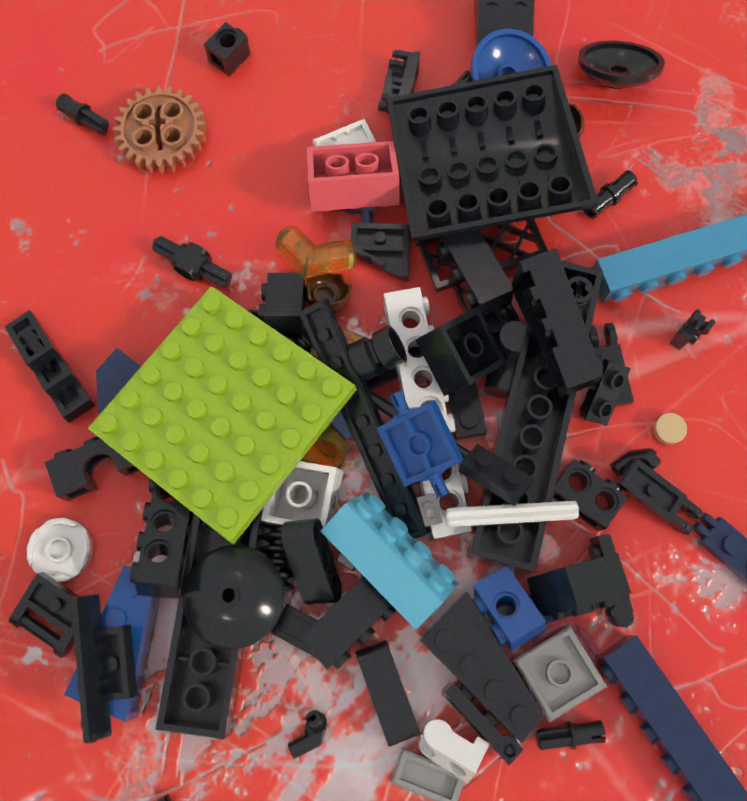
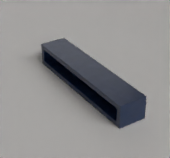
M626 635L596 657L601 663L598 669L610 685L614 683L620 691L621 695L618 698L624 708L631 715L635 713L642 723L639 729L651 745L655 743L663 755L660 756V760L665 768L673 776L677 774L684 784L681 790L688 801H747V791L637 635Z

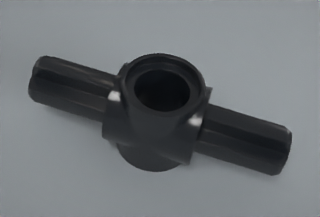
M163 236L154 239L152 250L171 260L173 269L184 278L193 282L205 278L222 288L229 286L231 283L232 273L212 263L211 255L201 246L193 242L178 245Z

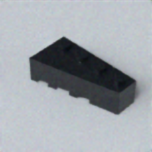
M555 248L520 261L511 283L514 288V296L560 397L595 385L603 376V364L599 356L595 354L557 249Z

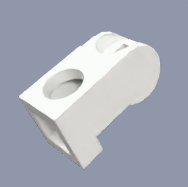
M440 719L428 722L418 741L421 752L427 758L467 784L476 774L490 744L478 736L471 743L454 733L450 725Z

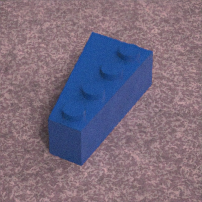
M125 565L103 609L101 620L102 628L131 624L138 696L130 699L109 701L110 715L127 722L137 718L140 690L143 688L147 654L150 652L152 642L150 639L153 623L156 621L160 597L138 596L135 584L130 582L131 567ZM76 667L64 695L80 702Z

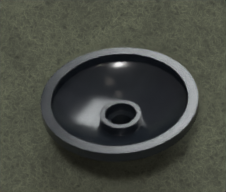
M626 41L591 43L583 47L578 55V64L581 69L597 82L612 89L631 88L648 83L662 74L665 65L664 58L657 51L641 44Z
M243 545L219 547L200 558L186 578L182 595L183 611L191 629L206 643L223 649L248 647L266 637L279 621L285 601L283 580L275 564L260 551ZM228 589H233L236 594L232 602H227L224 599V593Z

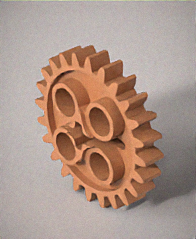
M158 85L156 92L152 93L147 87L146 95L142 96L140 93L135 92L137 100L126 99L128 108L119 107L122 116L114 118L118 125L113 127L116 135L114 140L123 157L126 156L130 164L135 163L139 170L146 165L149 173H152L155 167H158L161 174H164L165 167L169 166L175 172V164L179 163L186 167L184 159L195 160L193 150L202 151L200 142H206L204 132H207L206 119L199 103H194L192 95L185 97L182 89L174 94L172 86H169L166 92H162L160 85ZM159 109H161L160 118H161V120H162V122H163V124H161V125H160V120H159V117H158V110H159ZM160 133H161V139H162V141H163V149H162L161 151H160L161 140H160V138H159V136H158Z

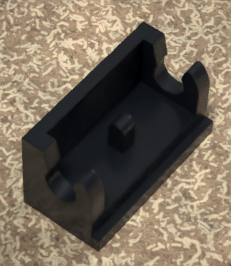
M393 51L392 57L396 59H390L378 111L389 113L386 98L414 93L420 66V52Z

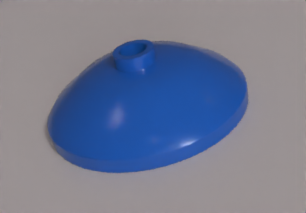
M509 28L496 30L481 40L472 55L470 72L472 81L552 65L546 50L537 39L524 31Z

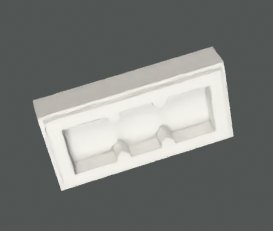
M365 119L313 139L314 146L376 142Z

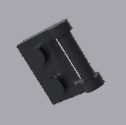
M44 572L37 573L11 614L9 623L16 628L23 627L52 647L55 655L64 658L74 645L71 599L80 596ZM30 610H33L64 632L62 636H59L30 616Z

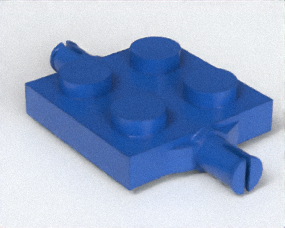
M402 391L390 395L389 398L397 415L390 422L378 427L377 430L404 487L417 481L429 480L437 498L446 495L450 491L447 489L441 474L447 468L460 463L464 459L436 400L421 407L409 408Z

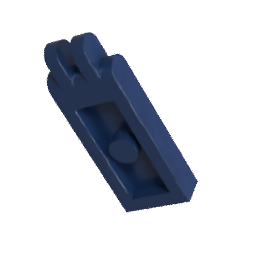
M703 513L700 520L709 528L707 529L698 522L693 525V530L701 536L698 542L747 584V538L725 519L717 517L715 520L709 514Z

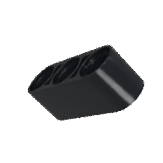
M318 518L287 521L283 523L281 528L282 544L301 598L306 605L337 603L341 599L342 593L340 577L327 538L321 532L323 526Z
M385 639L355 651L388 746L391 747L421 735L387 640Z

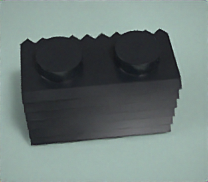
M304 272L268 273L267 283H262L261 297L265 304L259 305V319L282 335L284 333L287 335L290 333L301 335L303 333L304 324L298 312L305 309Z

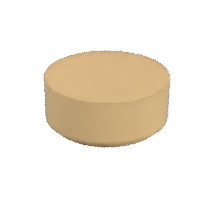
M666 413L655 421L653 434L660 443L675 445L685 438L687 425L681 416L674 413Z

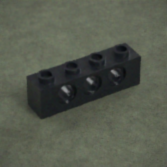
M150 479L149 493H152L151 502H146L144 505L143 521L146 522L145 532L140 531L138 534L137 551L140 552L138 562L132 563L130 582L135 584L138 596L179 599L193 512L177 499L172 502L164 501L173 496ZM162 526H172L168 531L158 530ZM158 555L167 556V558L161 562L151 561L154 557Z

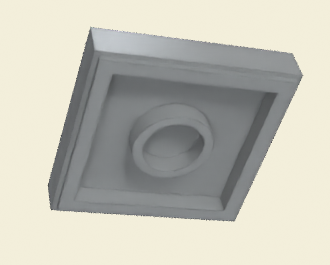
M571 626L565 627L512 659L549 722L607 687Z

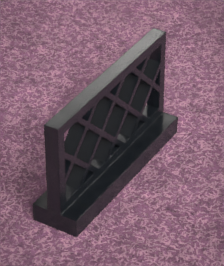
M534 219L525 220L527 224L524 230L509 224L495 226L501 229L496 239L481 233L486 242L492 245L491 251L493 253L496 247L511 253L509 260L504 262L498 261L503 271L518 267L520 261L548 251ZM504 231L520 237L515 247L500 241ZM439 237L414 241L416 247L420 249L436 292L455 287L451 278L440 282L437 274L438 269L441 265L450 267L446 260L441 261L439 256L430 253L426 246L427 244L438 242ZM523 239L535 243L539 251L528 253L519 249Z

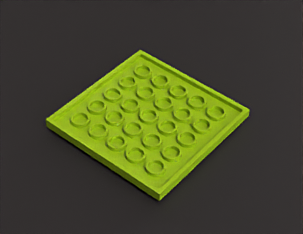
M211 286L88 429L229 542L235 544L357 389L353 383Z

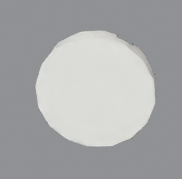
M55 518L46 521L44 525L39 529L37 528L31 534L27 544V561L30 567L33 568V571L36 572L35 574L44 572L57 582L70 581L81 575L88 567L93 555V540L89 531L79 522L67 518Z

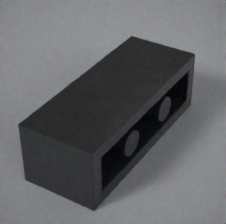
M479 229L439 236L438 244H436L438 256L441 261L446 260L448 263L450 277L455 285H460L464 292L463 299L469 310L479 307L483 316H486L512 304L514 288Z
M363 577L300 638V641L327 670L332 666L338 670L352 656L348 650L356 642L362 646L375 633L372 626L380 618L386 622L397 610Z

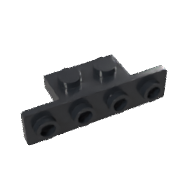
M98 594L73 597L71 599L81 728L85 744L111 736L112 727L109 701L130 699L138 696L131 624L102 628Z

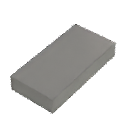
M405 748L401 749L391 778V784L434 801H458L464 784L463 780L437 765L429 758Z

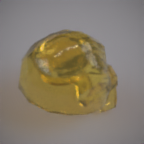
M328 425L302 460L339 469L345 462L348 454L346 441L336 429Z

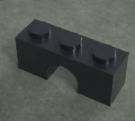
M99 437L86 440L83 443L84 446L77 449L59 451L54 454L53 459L45 462L56 497L65 501H70L97 489L93 473L96 466L103 460L113 459L117 471L125 476L140 471Z

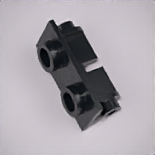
M604 358L602 361L603 376L595 384L597 385L595 390H588L580 409L582 410L581 416L584 417V420L608 425L631 368Z

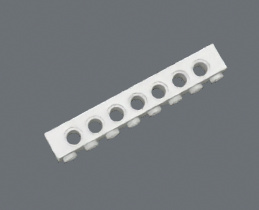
M420 287L384 293L383 306L387 325L395 329L407 355V362L396 367L400 389L408 407H421L436 400L450 432H455L452 413L447 414L445 402H449V396L443 395L424 357L414 358L408 353L411 347H418L415 339L434 330L433 325L428 326L426 315L430 314L427 296L422 297ZM412 318L416 320L418 326L410 329L405 327L402 321ZM417 376H425L430 380L431 385L426 388H420L415 384L414 379ZM455 464L448 468L450 475L447 480H444L447 489L450 491L446 495L454 498L456 508L472 507L466 505L464 494L469 492L466 476L460 475L458 464ZM429 480L419 481L422 496L435 493ZM436 497L443 523L430 526L431 540L466 534L472 531L471 526H447L446 511L439 504L441 497Z

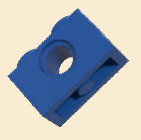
M507 565L473 585L475 597L472 600L482 616L487 615L493 626L490 629L500 645L505 643L509 650L513 651L545 631V619ZM509 604L514 607L515 612L509 616H504L497 611V608L500 605Z

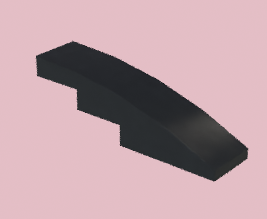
M31 310L5 326L26 365L34 372L44 391L52 398L62 417L68 423L95 406L85 388Z

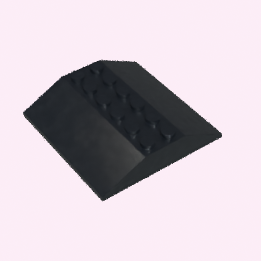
M557 65L386 98L412 241L598 207L599 202Z

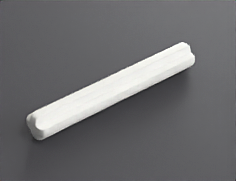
M576 501L517 504L516 506L508 504L458 507L446 510V523L449 527L574 520L578 518L579 510Z

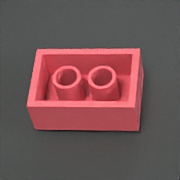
M394 141L307 147L311 212L400 205L399 171Z

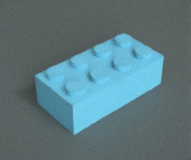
M366 492L345 503L322 528L321 532L416 630L447 599L459 583L455 580L454 573L447 566L440 565L431 556L430 549L423 542L416 541L409 535L408 528L403 521L396 517L393 518L384 509L385 504L380 498Z

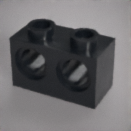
M573 459L556 480L552 498L557 502L576 501L579 510L578 517L600 532L609 526L628 497L621 492L622 488L617 483L609 479L603 480L596 475V470L590 464L582 460L578 462ZM570 476L577 477L581 481V491H575L569 486L568 479ZM596 495L606 498L608 502L607 510H601L597 507L595 503Z

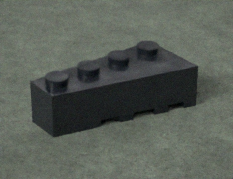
M464 592L419 640L517 740L522 742L545 716L468 592Z

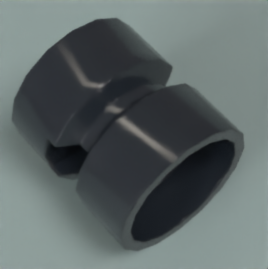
M390 325L373 332L371 339L365 336L348 345V353L352 365L358 375L365 381L381 375L384 372V367L391 370L407 362L404 345L395 329Z

